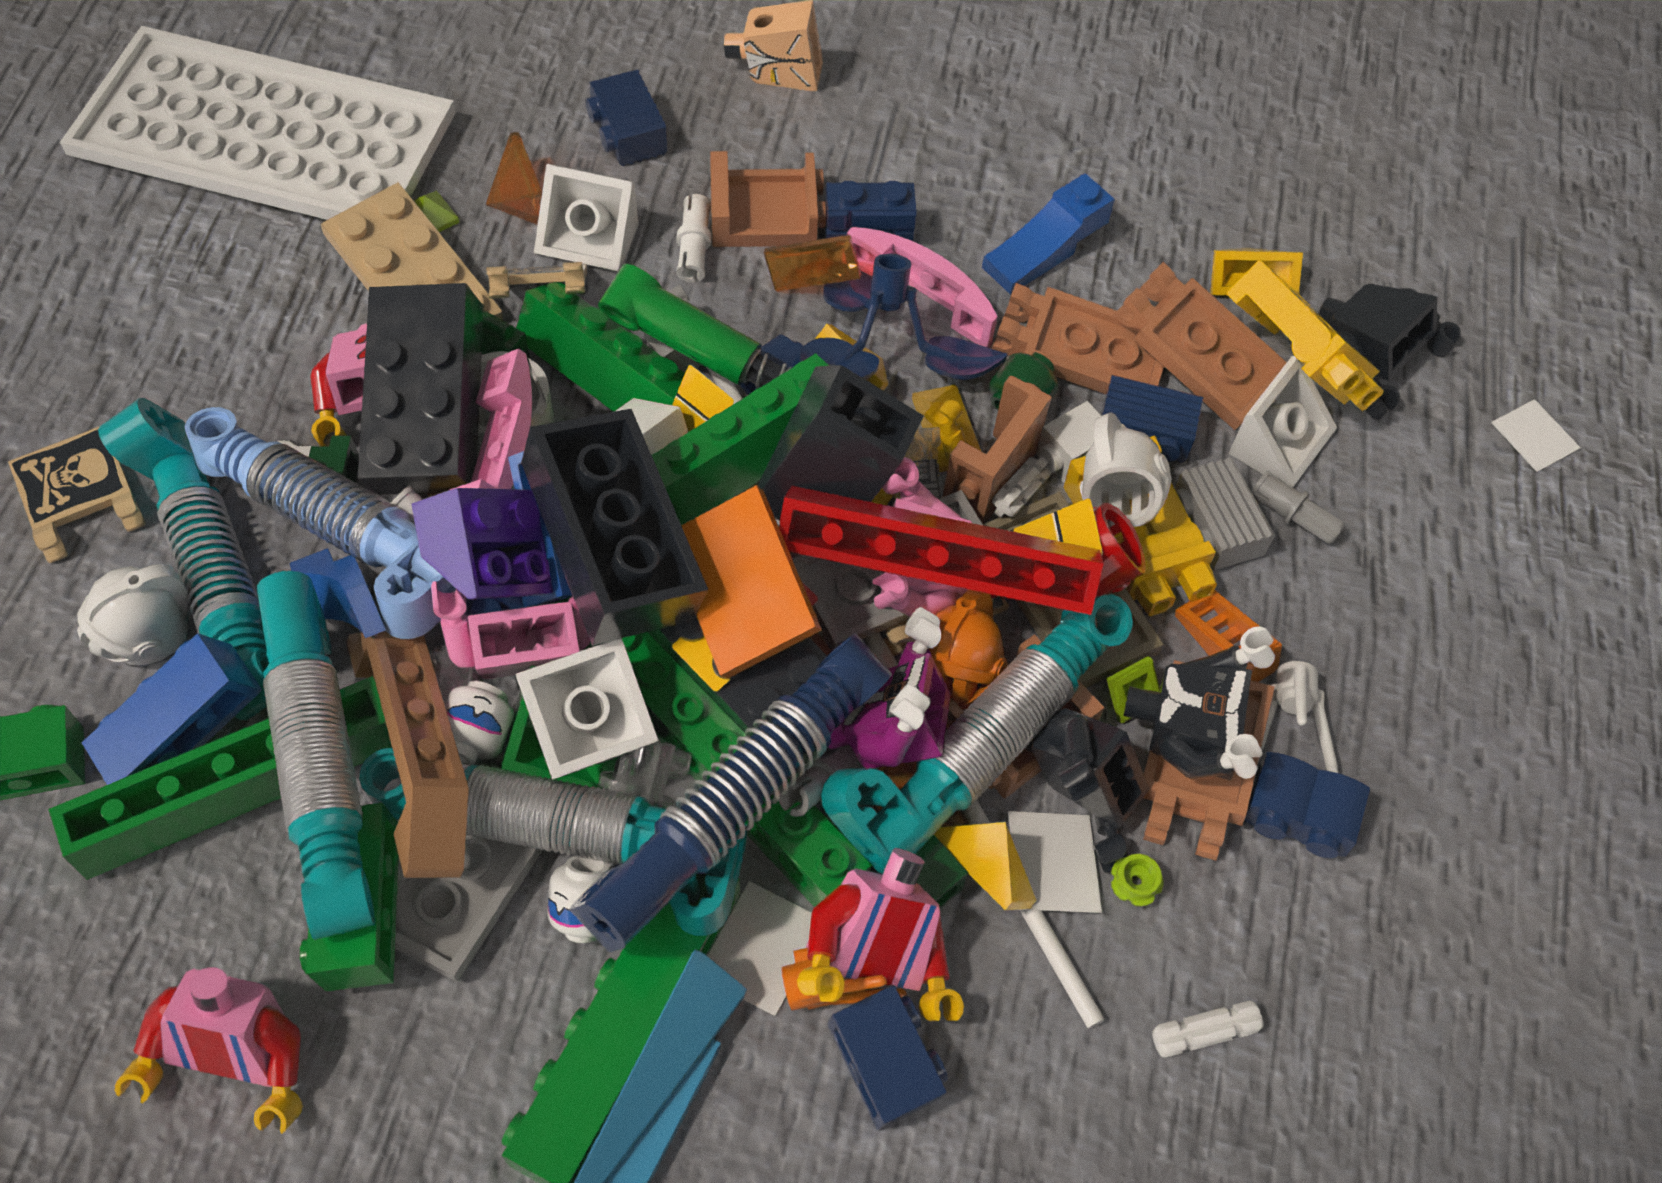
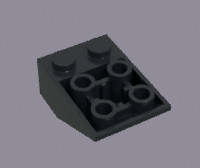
M842 365L815 367L757 485L764 491L775 519L780 521L784 497L791 486L872 502L903 461L924 415Z

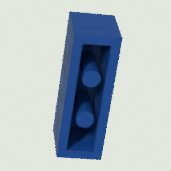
M197 633L192 639L180 645L175 655L153 676L142 681L137 691L116 711L105 716L99 723L98 728L82 744L108 785L203 746L254 699L262 689L232 644Z

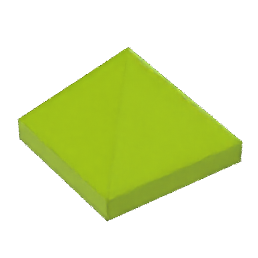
M438 191L414 200L438 232L460 223L457 215Z
M1149 656L1106 678L1117 721L1120 723L1131 719L1130 717L1123 716L1129 686L1159 692L1160 689L1153 659Z

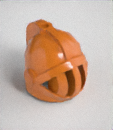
M969 589L956 601V605L947 607L935 614L940 620L941 640L934 648H928L951 693L950 698L961 709L968 708L1008 666L1007 659L1004 658L1001 631L993 619L991 595Z

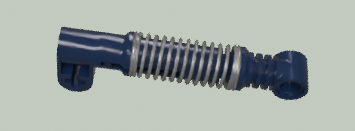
M856 633L837 646L817 666L816 673L812 674L807 682L799 687L797 692H794L792 695L781 696L777 701H774L769 706L768 711L763 712L762 719L755 720L754 728H747L745 736L738 737L737 745L729 746V754H721L720 762H713L711 771L703 772V780H695L694 789H686L685 798H677V807L668 806V809L661 814L654 824V835L644 842L640 849L626 862L608 870L571 905L569 910L609 952L625 948L671 899L688 884L687 882L695 874H704L711 868H714L719 863L720 857H725L728 853L727 848H734L736 839H742L745 835V830H751L754 826V821H760L762 813L768 812L771 804L777 803L780 799L779 795H785L788 786H793L796 778L803 776L805 773L804 769H810L813 761L818 760L832 743L831 734L835 728H838L853 710L865 703L889 680L892 672ZM749 821L748 825L744 826V823ZM729 839H732L730 844L726 843Z

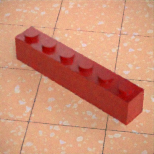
M791 486L784 497L779 529L789 552L1088 615H1092L1104 565L1099 549Z

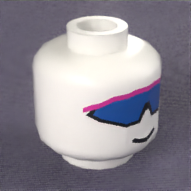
M470 681L467 686L454 688L444 703L460 760L464 765L475 764L477 759L489 760L499 755L515 717L512 707L507 703L508 696L499 688L480 681Z
M573 856L565 864L554 870L551 876L547 909L548 919L556 930L565 934L573 942L589 943L596 940L569 908L598 878L612 869L609 862L605 863L604 861L589 860L587 857L584 859L583 857Z

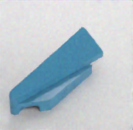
M696 949L693 951L574 1183H651L721 1049V1043L714 1040L715 1036L747 993L746 987L704 953Z

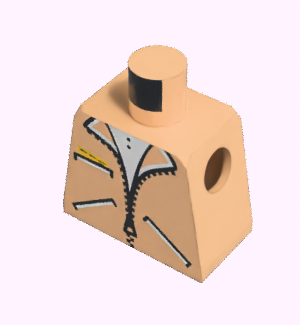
M800 1L753 8L748 13L744 33L725 34V57L727 59H747L751 80L755 83L817 91L823 58L813 1Z

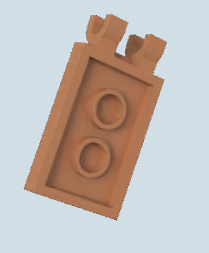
M1162 262L1141 288H1136L1125 299L1124 304L1115 312L1113 317L1124 326L1140 329L1133 339L1195 395L1203 396V402L1232 429L1236 430L1242 424L1246 414L1287 362L1193 277L1184 285L1176 278L1171 268ZM1149 299L1159 303L1154 307Z
M1015 284L992 347L994 350L1008 353L1007 356L1020 352L1029 355L1038 352L1053 363L1055 367L1053 374L1055 377L1106 394L1111 375L1158 386L1164 368L1157 359L1133 339L1140 329L1124 326L1113 317L1116 310L1051 287H1047L1045 295L1042 296L1023 285ZM1026 321H1028L1026 327L1022 326V325L1019 323V322H1026Z
M1174 660L1173 664H1181L1184 662ZM1251 680L1244 734L1255 737L1261 748L1275 686ZM1150 750L1144 771V777L1150 790L1143 798L1153 801L1143 840L1164 846L1173 814L1203 822L1195 855L1216 861L1220 846H1222L1227 822L1240 826L1243 825L1255 775L1245 779L1238 776L1234 771L1231 780L1222 779L1217 776L1190 779L1163 759L1162 756L1154 754ZM1252 757L1257 766L1259 758Z

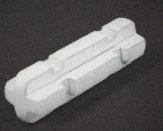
M1030 457L993 496L992 503L997 507L995 510L997 516L1003 517L1006 514L1014 517L1047 481L1051 471L1046 467L1049 463L1046 458L1040 457L1037 460Z
M1249 1000L1234 1004L1233 1008H1230L1229 1011L1226 1007L1185 1017L1180 1024L1176 1020L1158 1024L1152 1031V1036L1159 1055L1167 1058L1183 1053L1186 1047L1193 1051L1230 1041L1236 1034L1240 1038L1256 1034L1263 1028V1018L1257 1004Z

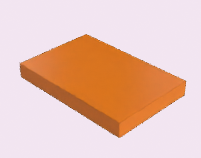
M756 485L682 525L708 587V592L696 616L720 676L728 679L822 631L771 507L761 488Z

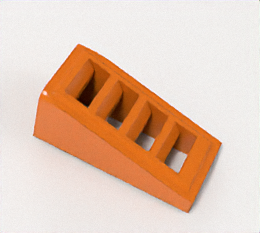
M1214 590L1211 596L1196 601H1189L1175 609V617L1209 656L1234 646L1235 643L1241 641V637L1248 629L1260 627L1216 590ZM1213 610L1218 614L1207 622L1201 619ZM1228 625V630L1224 631L1221 634L1217 632L1221 628ZM1273 636L1274 641L1270 648L1275 654V659L1272 665L1267 668H1258L1251 662L1247 663L1246 669L1252 670V681L1259 682L1274 673L1279 667L1282 644Z

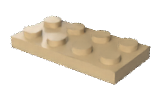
M399 182L321 223L325 237L368 291L369 287L467 283L483 304L484 310L503 320L500 307L493 299L489 298L487 291Z

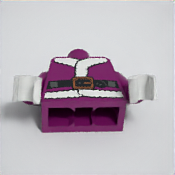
M922 607L917 608L906 624L905 633L916 641L907 643L898 664L889 668L892 672L889 680L871 698L853 710L838 728H835L831 734L832 743L829 746L831 750L850 745L860 764L866 768L897 767L901 763L942 756L951 693L928 649L934 648L941 640L940 620L936 615Z

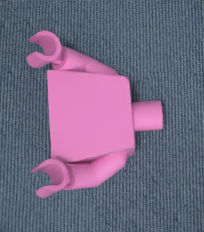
M907 457L903 458L894 474L891 475L882 487L888 494L900 492L901 499L896 498L893 507L972 523L970 520L961 518L959 514L936 498L919 481L918 468ZM883 572V574L872 580L874 585L881 587V594L874 597L875 606L878 609L892 607L909 617L919 607L935 615L947 607L956 605V601L968 590Z
M436 581L431 584L433 612L436 616L442 618L440 623L450 660L458 667L476 669L483 679L513 676L528 670L531 665L540 666L580 652L590 643V638L574 597H571L568 602L469 615L467 617L464 614L467 607L466 596L458 589L451 593L440 592Z

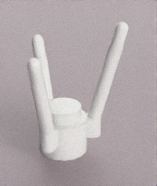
M1292 661L1282 664L1277 669V684L1271 685L1275 686L1261 750L1263 751L1277 705L1281 704V708L1285 712L1295 714L1297 724L1301 726L1307 723V713L1313 709L1326 770L1339 773L1324 708V691L1318 689V671L1316 667L1303 661Z

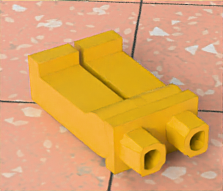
M1260 259L1226 292L1240 308L1271 333L1276 335L1281 330L1292 341V352L1295 358L1304 364L1301 369L1344 405L1351 400L1359 409L1364 411L1383 394L1384 390L1372 379L1380 371L1346 342L1296 290Z
M1155 436L1149 437L1151 440H1153V441L1158 445L1159 451H1160V453H1161V452H1162V449H1161V447H1160V445H1159V443H1158L1156 437H1155ZM1086 456L1070 461L1063 488L1073 504L1083 500L1080 485L1081 481H1083ZM1171 483L1168 496L1157 516L1144 525L1134 527L1143 548L1146 571L1145 574L1132 580L1126 590L1133 600H1138L1150 617L1166 612L1173 606L1176 597L1171 588L1181 585L1189 601H1196L1211 596L1217 586L1215 576L1210 567L1216 552L1210 541L1204 542L1201 531L1196 524L1191 522ZM1131 499V500H1129V503H1130L1131 514H1132V499ZM1120 532L1114 535V537L1122 536V533Z

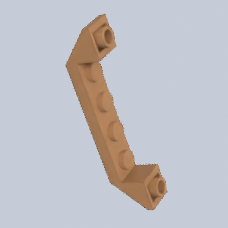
M385 631L365 638L362 632L349 634L347 646L355 677L368 678L373 676L375 679L406 799L405 807L394 832L404 878H461L465 860L469 787L425 637L422 635L413 639H399Z

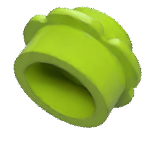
M1132 854L1128 857L1120 858L1111 869V874L1114 877L1111 882V888L1114 894L1122 901H1131V904L1134 906L1143 907L1153 903L1155 900L1154 896L1160 894L1163 890L1164 880L1160 867L1147 855ZM1132 877L1140 878L1141 884H1133Z

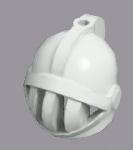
M1111 412L1095 419L1094 443L1086 454L1083 481H1081L1080 485L1082 499H1091L1093 507L1103 503H1111L1126 515L1133 527L1144 525L1157 516L1165 503L1172 480L1170 467L1166 457L1160 453L1158 445L1145 433L1126 428L1125 425L1121 424L1117 416ZM1131 499H1132V514H1131V507H1130V503H1129V500H1131Z
M164 564L151 565L145 568L127 566L106 573L94 582L77 613V632L82 645L87 647L96 656L113 662H124L129 665H148L161 661L174 653L186 639L190 626L186 612L188 593L181 578L174 568Z

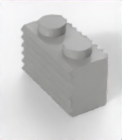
M1233 458L1220 459L1216 463L1211 462L1208 465L1203 464L1199 468L1193 467L1191 470L1185 469L1182 471L1174 489L1191 522L1196 524L1201 531L1204 542L1210 541L1216 552L1210 564L1212 571L1265 556L1275 535Z

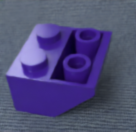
M455 488L411 504L421 558L468 599L541 596L553 593L549 563L540 523V513L532 490Z

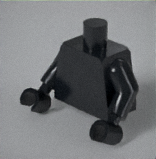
M1367 284L1347 302L1328 297L1321 305L1319 315L1346 342L1380 371L1372 379L1384 392L1366 409L1372 418L1381 419L1386 414L1387 408L1392 411L1400 400L1398 389L1391 385H1381L1379 382L1380 378L1389 381L1426 343L1428 349L1434 355L1445 357L1460 339L1461 331L1457 324L1453 322L1441 323L1439 321L1441 316L1437 312V296L1419 293L1412 288L1398 289L1377 284Z
M1064 708L1057 711L1056 715L1053 716L1025 749L1034 754L1047 783L1055 791L1094 814L1097 832L1107 838L1094 843L1093 848L1103 871L1108 873L1111 872L1117 860L1128 857L1126 843L1120 832L1124 829L1123 823L1150 789L1126 731Z

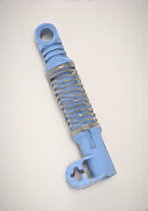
M210 407L202 409L189 417L185 424V431L198 469L203 474L211 477L227 476L242 485L247 496L268 509L275 511L276 514L284 516L285 519L317 535L318 538L326 540L327 543L343 550L344 553L352 555V557H355L364 564L375 568L386 567L376 578L374 591L382 622L386 631L391 636L399 639L417 638L430 631L441 621L442 618H439L433 612L431 584L436 581L438 590L443 593L454 592L456 588L421 558L415 524L410 522L407 512L294 448L278 441L267 443L238 426L235 415L228 409Z

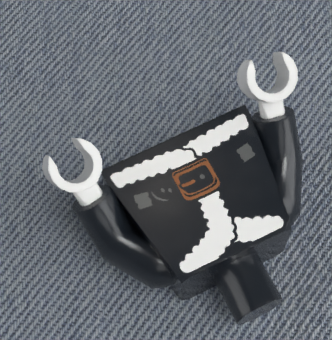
M1253 627L1248 629L1241 637V649L1235 645L1210 656L1166 666L1159 692L1129 686L1123 716L1153 722L1149 749L1154 754L1162 756L1163 759L1187 778L1197 779L1217 776L1222 779L1231 780L1234 771L1241 778L1248 779L1253 777L1258 768L1252 757L1259 758L1263 752L1255 737L1244 734L1252 670L1246 668L1248 662H1251L1258 668H1267L1272 665L1275 659V654L1270 648L1274 641L1272 636L1264 627Z

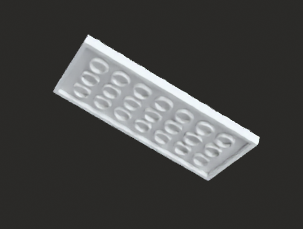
M141 26L60 143L66 155L328 220L397 182L400 183L411 197L454 118L456 110L454 101Z

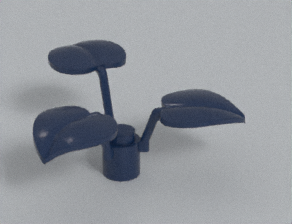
M882 254L874 259L872 276L859 270L846 258H843L828 275L824 284L823 298L830 306L847 312L868 309L858 341L851 345L847 341L837 338L814 339L803 346L800 351L799 360L802 362L816 353L829 366L842 365L865 380L871 378L878 370L879 358L862 350L866 346L877 309L895 311L900 309L901 304L905 301L908 302L919 350L927 354L925 364L932 371L953 379L968 380L978 378L1005 362L1008 353L950 336H934L927 342L916 302L917 288L909 286L910 260L897 254Z

